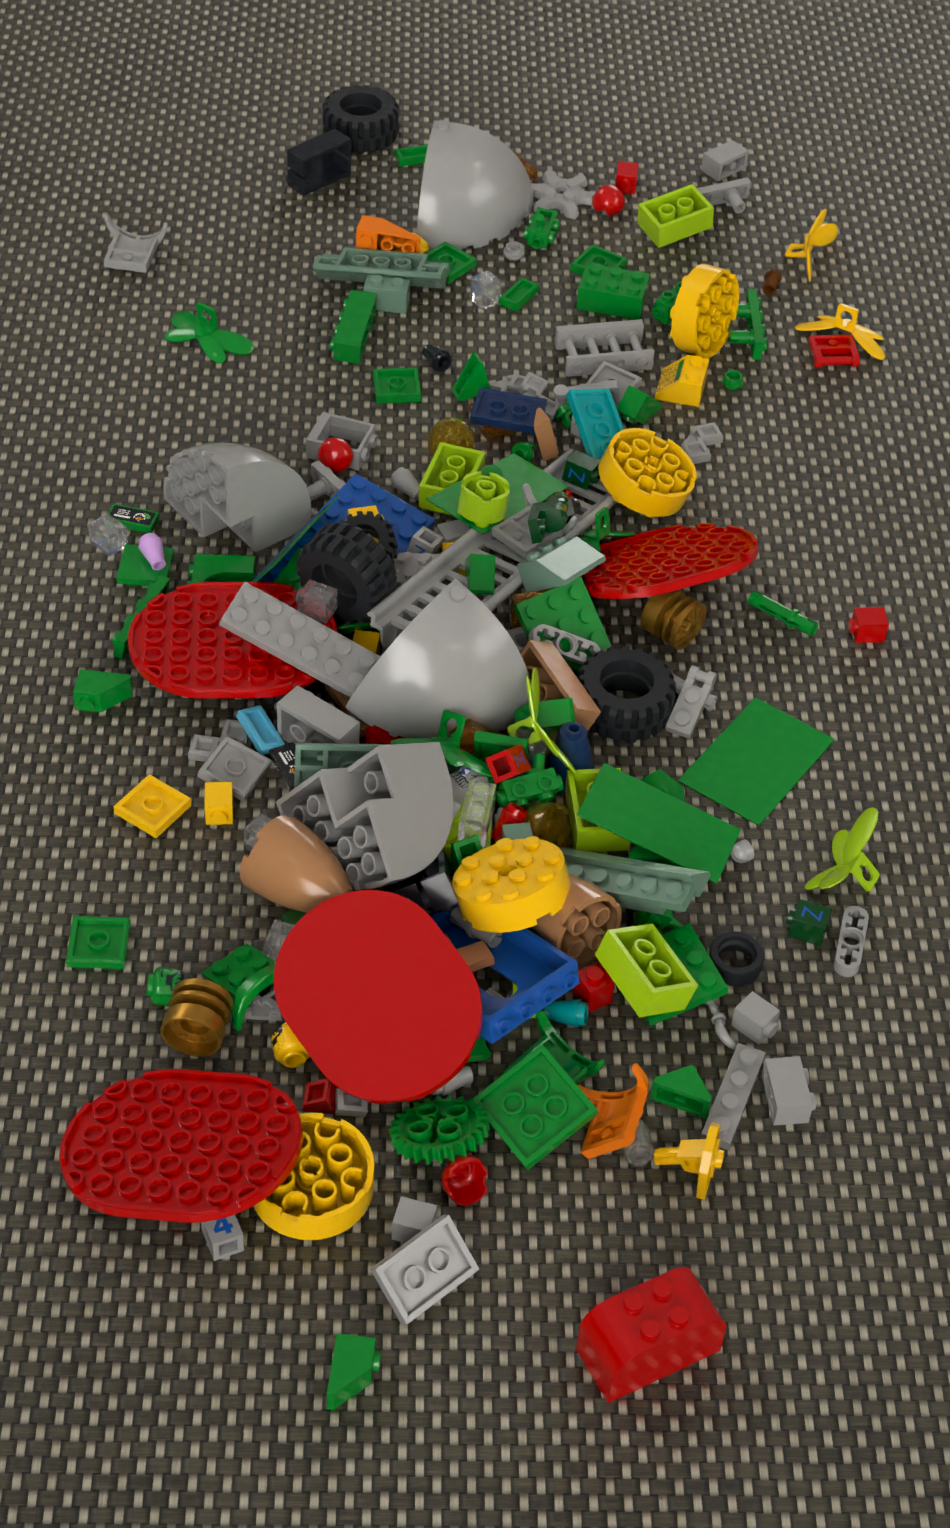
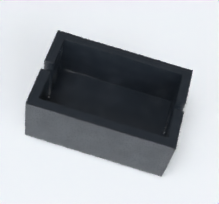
M333 129L288 149L287 166L290 167V169H287L288 186L302 196H305L351 175V159L348 157L351 155V139L337 129Z
M443 848L434 861L425 868L428 878L423 879L421 872H418L391 886V893L411 900L425 910L428 915L433 911H439V913L447 912L458 903L452 885L455 873Z

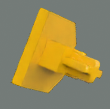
M712 1122L706 1139L681 1140L679 1147H661L653 1151L654 1163L656 1165L680 1164L684 1171L699 1174L696 1198L706 1199L710 1179L713 1178L715 1168L721 1169L725 1151L720 1150L721 1124Z

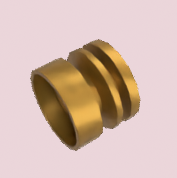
M681 590L651 596L644 607L640 624L644 630L656 637H662V641L670 644V646L677 650H681L694 640L702 628L707 613L706 605L696 601L691 596L686 597L685 593Z
M192 978L178 982L173 989L172 998L169 1001V1009L165 1013L160 1028L162 1039L171 1048L185 1055L202 1057L217 1053L222 1045L226 1032L225 1026L229 1022L233 1009V998L227 990L209 980Z

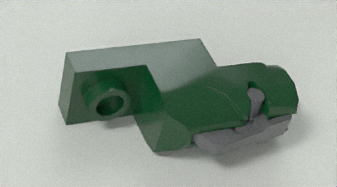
M562 491L554 492L548 496L546 502L532 504L527 520L532 544L542 542L545 533L562 530L569 516L575 514L571 498H569L567 493Z

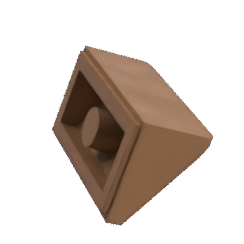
M537 408L534 430L542 459L547 461L558 456L559 451L549 417L542 408Z

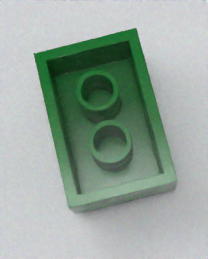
M586 263L578 287L576 309L639 320L648 296L650 274L641 271L625 270L619 267L602 266L596 263Z

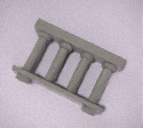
M642 319L556 326L554 343L556 350L566 349L569 355L566 356L565 377L593 375L603 361L609 362L628 372L652 370L654 349L643 350L640 344L642 343L644 328ZM631 343L634 351L621 352L619 344ZM609 345L612 351L610 353H599L597 346ZM588 347L590 354L578 355L576 348Z

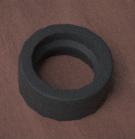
M729 931L720 934L713 940L709 951V956L726 985L741 987L751 984L758 978L764 960L763 948L759 941L749 934L739 931ZM728 950H737L749 956L752 964L746 967H733L724 963L719 955Z

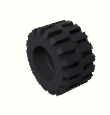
M357 511L356 516L353 517L352 514L347 515V521L341 520L339 522L340 524H351V527H359L363 529L362 532L365 534L369 533L374 538H377L379 540L378 544L381 543L385 553L390 555L392 559L391 564H395L393 558L398 557V542L390 523L384 520L380 514L377 513L374 516L372 511H367L366 515H363L362 511Z

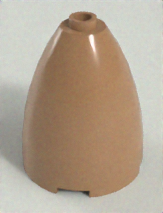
M280 815L269 821L255 835L259 840L254 845L250 855H244L241 862L240 878L243 885L263 898L289 909L308 913L314 907L332 897L353 891L350 880L333 851L316 833L294 817Z
M569 874L570 888L562 909L553 916L548 913L536 919L537 925L527 929L575 959L578 969H581L597 960L595 953L607 930L620 927L622 911L620 904L611 895L598 886Z

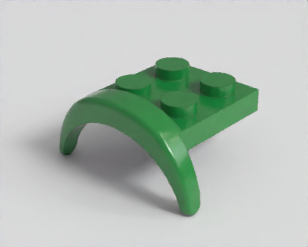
M247 943L236 948L234 952L201 972L204 980L220 985L233 998L232 1025L236 1032L242 1030L244 1015L253 999L263 989L274 983L276 961Z
M540 1010L536 1013V1022L542 1038L502 1072V1075L541 1044L549 1051L576 1085L580 1084L588 1076H593L603 1068L605 1060L592 1061L572 1049L555 1031L546 1013Z

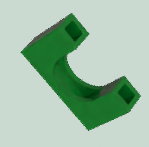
M195 554L194 564L189 565V579H192V581H187V584L199 582H252L256 575L255 556Z

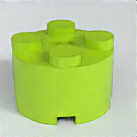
M476 471L463 477L457 513L474 522L476 526L485 528L489 524L500 522L505 518L510 485L506 479L498 474L490 473L489 476L481 475L482 471Z

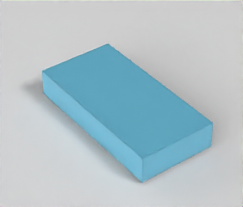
M261 705L238 710L236 717L259 754H270L274 750L285 746L284 741Z

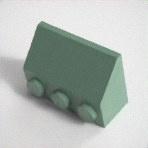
M566 535L552 539L553 543L540 546L538 548L539 551L525 555V560L517 564L525 591L529 593L567 585L606 561L605 556L580 538H567Z

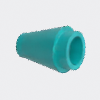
M581 999L553 1001L545 1007V1013L547 1018L552 1021L579 1028L580 1025L586 1026L589 1006L587 1002H582Z

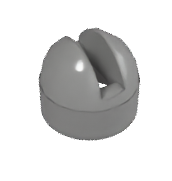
M746 839L737 842L733 846L731 857L735 862L746 863L754 859L753 847Z

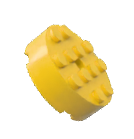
M700 264L688 276L685 275L683 277L675 305L670 311V318L672 319L670 337L673 338V342L678 350L710 358L718 353L727 341L730 334L727 330L731 320L735 321L739 305V284L736 275L730 273L731 270L708 264Z
M641 428L624 429L614 435L599 461L600 481L612 495L614 501L623 504L633 511L644 514L649 518L666 517L675 514L684 505L697 479L696 469L692 460L679 445L669 438L665 441L654 436L656 433L654 431Z
M530 836L525 839L514 840L503 838L498 840L496 844L464 858L453 876L452 885L464 921L470 922L476 930L490 933H505L537 925L536 919L548 913L553 916L560 911L569 892L570 877L560 848L551 842L541 840L536 836Z
M301 1113L299 1116L303 1127V1144L295 1167L286 1180L272 1194L253 1207L265 1224L282 1235L300 1240L326 1239L351 1228L367 1211L374 1191V1158L366 1138L347 1121L326 1118L323 1113Z

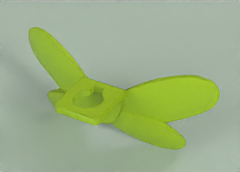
M535 667L532 671L531 684L526 675V690L531 715L522 721L508 726L509 735L517 737L516 734L519 728L524 726L528 728L533 727L535 732L531 733L529 737V746L543 740L550 751L572 773L577 775L575 768L568 758L538 724L540 680Z
M876 808L866 809L858 817L850 833L847 830H840L834 835L832 853L837 865L809 880L805 885L806 890L833 887L843 881L849 873L854 875L866 892L873 889L880 874L861 850L876 826L878 820V810ZM860 865L861 867L865 866L869 870V881L864 879Z

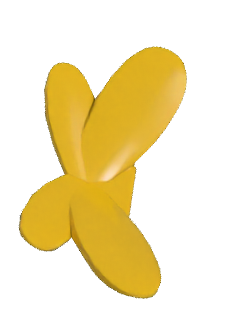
M827 209L822 210L816 218L809 233L805 235L804 244L792 243L785 252V257L806 258L809 282H811L812 248L814 246L830 244L834 241L838 232L836 224H823ZM795 249H803L800 252H792Z
M839 304L835 317L818 315L817 317L821 319L820 321L806 322L795 326V329L799 331H815L836 327L851 332L857 342L871 356L879 360L885 359L883 350L874 340H884L883 336L869 328L856 324L859 310ZM844 311L849 312L852 315V320L842 319L841 313Z

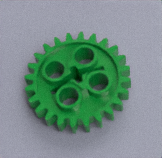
M437 1095L433 1101L426 1097L424 1099L425 1103L422 1104L416 1101L413 1102L414 1108L404 1107V1113H397L396 1120L391 1121L392 1127L389 1128L392 1147L396 1149L398 1155L404 1154L405 1160L414 1157L415 1163L426 1159V1164H430L433 1159H437L438 1163L442 1164L444 1158H449L453 1162L456 1155L465 1157L467 1156V1150L477 1151L476 1145L484 1144V1138L489 1136L488 1130H490L486 1109H482L480 1103L474 1104V1099L465 1102L464 1096L453 1100L452 1095H449L446 1099H442L440 1095Z

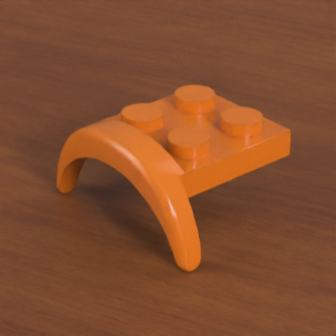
M637 1063L632 1065V1071L636 1076L637 1084L631 1089L621 1092H601L579 1084L577 1085L592 1104L596 1105L599 1112L590 1122L580 1152L587 1159L632 1145L649 1090L648 1077Z

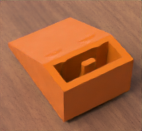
M362 215L356 231V248L420 253L421 237L383 218Z

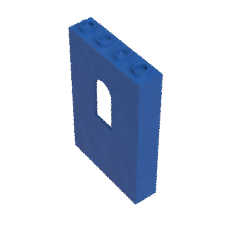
M453 909L444 913H439V911L429 913V916L441 931L447 933L456 949L480 941L477 938H470L465 930L450 922V914ZM527 928L502 933V936H500L502 940L495 948H490L487 945L494 956L495 962L494 965L489 967L517 985V991L507 998H495L479 987L482 996L483 1016L480 1036L491 1044L507 1035L517 1026L530 1019L580 983L577 961Z

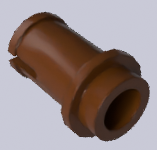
M771 269L766 272V281L762 288L763 292L766 295L775 294L777 285L782 280L778 270Z

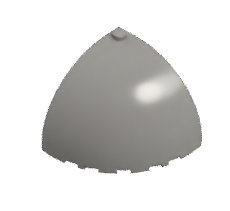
M434 120L423 170L417 234L427 241L429 251L443 242H447L461 251L468 246L479 248L488 245L489 240L495 238L500 240L508 236L510 230L521 226V221L529 216L533 207L532 185L524 165L516 154L495 136L469 125L448 122L446 120Z
M207 443L176 453L171 458L172 464L167 465L166 470L169 472V475L164 478V499L203 537L229 527L256 553L296 534L311 520V501L303 479L287 464L257 448L236 443Z
M455 578L410 622L387 648L359 684L345 708L372 727L375 725L388 731L390 736L396 737L399 735L404 738L430 739L432 736L438 735L443 711L449 710L466 717L460 745L467 744L468 741H474L473 738L476 730L497 733L515 724V710L529 704L526 690V675L529 678V674L517 646L504 626L486 605ZM453 718L447 722L448 737L450 738L451 734L457 730V722Z
M440 742L379 745L348 768L319 770L276 801L280 815L298 819L326 843L342 864L351 886L356 890L374 889L391 885L425 869L439 855L447 841L454 808L451 779Z

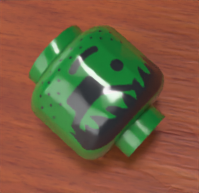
M157 967L154 973H149L146 996H149L151 1002L155 1005L169 1006L174 987L178 982L184 980V972L180 969Z

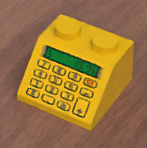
M686 355L663 368L655 399L699 407L706 383L709 358Z

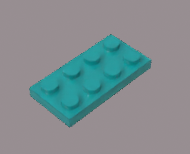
M610 389L569 390L566 397L586 454L600 460L614 435L624 430Z

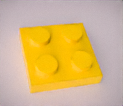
M149 774L114 805V814L157 838L188 810L192 803L190 797Z

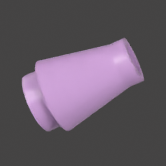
M155 533L143 535L139 539V550L148 560L153 570L163 569L166 566L162 539Z

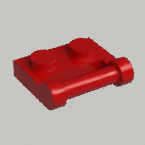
M852 334L809 336L808 345L813 357L814 368H822V366L826 365L859 366L860 357Z

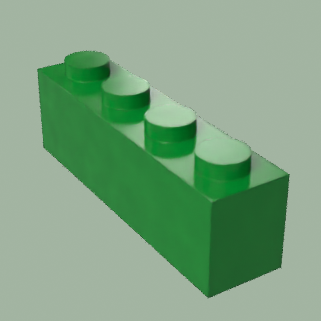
M351 290L349 297L344 299L343 311H340L339 324L335 326V338L332 337L330 342V351H333L334 361L360 364L376 314L377 293Z

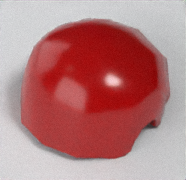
M608 184L600 187L592 196V205L596 211L604 210L607 216L615 215L624 208L625 197L620 189Z
M336 437L323 441L318 450V460L326 467H329L333 473L345 471L350 467L354 458L351 446L344 439Z
M476 1156L455 1157L453 1162L450 1160L442 1172L441 1184L444 1191L456 1205L469 1206L477 1203L487 1193L488 1188L485 1183V1177L488 1175V1171L482 1161Z

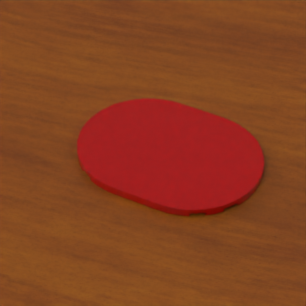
M698 523L697 527L694 528L684 527L683 524L668 526L600 544V553L605 556L606 561L580 577H582L591 597L632 599L655 596L716 580L742 570L756 559L758 555V542L756 537L749 531L732 525H728L727 529L716 527V523Z
M199 582L178 586L175 591L167 594L161 593L147 602V606L135 615L129 628V653L137 671L154 686L175 695L204 699L270 698L286 695L297 685L304 688L317 680L219 625L220 620L244 582ZM247 582L337 632V626L332 614L321 605L317 598L309 593L303 594L293 590L292 586L280 583Z
M380 890L352 891L332 897L314 907L295 924L279 951L274 970V992L281 1015L323 1075L345 1094L375 1104H388L406 1100L408 1102L414 1101L446 1085L461 1071L470 1059V1054L477 1039L480 1037L483 1022L482 996L478 983L465 960L425 910L411 900L398 894Z
M185 1069L155 1070L144 1072L142 1077L127 1082L123 1079L104 1089V1094L92 1103L87 1102L76 1113L64 1133L60 1146L59 1160L63 1177L69 1190L80 1202L93 1210L112 1216L183 1223L208 1222L243 1212L272 1194L290 1175L298 1161L303 1144V1127L292 1099L285 1091H280L265 1079L239 1073Z

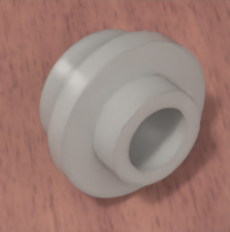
M515 241L508 242L503 250L504 256L512 261L521 259L525 252L522 244Z

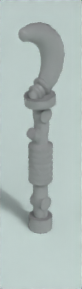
M716 999L705 1003L709 1006L713 1015L711 1021L715 1025L716 1034L727 1047L735 1050L737 1044L724 1027L726 1016L720 1012L715 1004Z

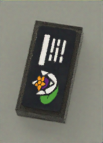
M294 742L269 750L270 759L290 791L294 789L295 779Z

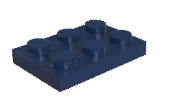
M480 388L470 415V423L536 434L534 430L537 408H542L545 412L547 399Z

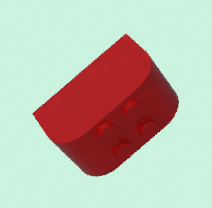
M681 1267L670 1270L610 1297L594 1307L580 1324L576 1350L606 1401L610 1403L721 1351L726 1323L692 1270Z

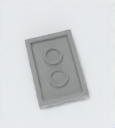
M442 1215L370 1268L400 1323L407 1325L477 1272L479 1267L449 1215Z

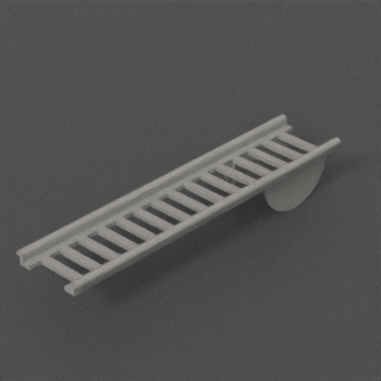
M568 449L543 470L569 485L570 487L567 489L571 492L596 502L592 506L577 499L581 505L580 511L584 513L582 515H574L577 517V522L574 529L566 535L567 538L578 537L595 522V514L603 507L610 509L617 503L613 500L612 495L600 479L597 484L593 483L592 486L607 492L604 496L590 489L584 490L562 480L566 460L574 453L573 449ZM471 528L367 613L371 617L370 626L380 630L381 644L387 650L410 622L447 587V585L442 583L443 580L453 581L456 578L468 589L467 578L454 571L458 568L465 570V560L470 554L491 555L481 550L483 547H487L518 562L524 561L525 558L505 544L494 540L495 537L492 536V530L481 534ZM495 557V568L511 576L506 579L495 573V585L498 587L494 590V595L480 594L485 597L481 602L491 612L523 585L518 567Z

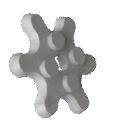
M548 170L542 177L544 183H531L533 197L539 199L533 207L534 212H536L538 207L550 210L558 209L564 213L565 217L573 219L579 216L578 205L593 206L592 196L595 192L583 190L588 183L584 175L563 179L558 177L555 171Z

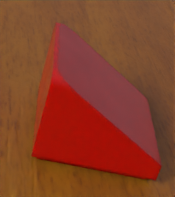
M327 1078L306 1083L302 1109L310 1112L335 1113V1086Z

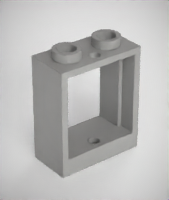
M322 412L306 439V458L318 460L319 447L330 435L361 443L358 449L351 448L354 458L349 467L359 471L363 463L368 461L371 449L377 445L378 435L375 434V424Z

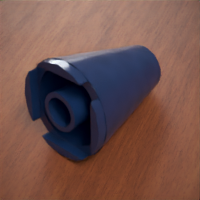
M576 722L564 724L554 743L568 758L575 770L595 769L586 728ZM550 751L545 761L544 770L554 767L556 775H560L563 782V790L557 793L564 794L567 770L569 769Z

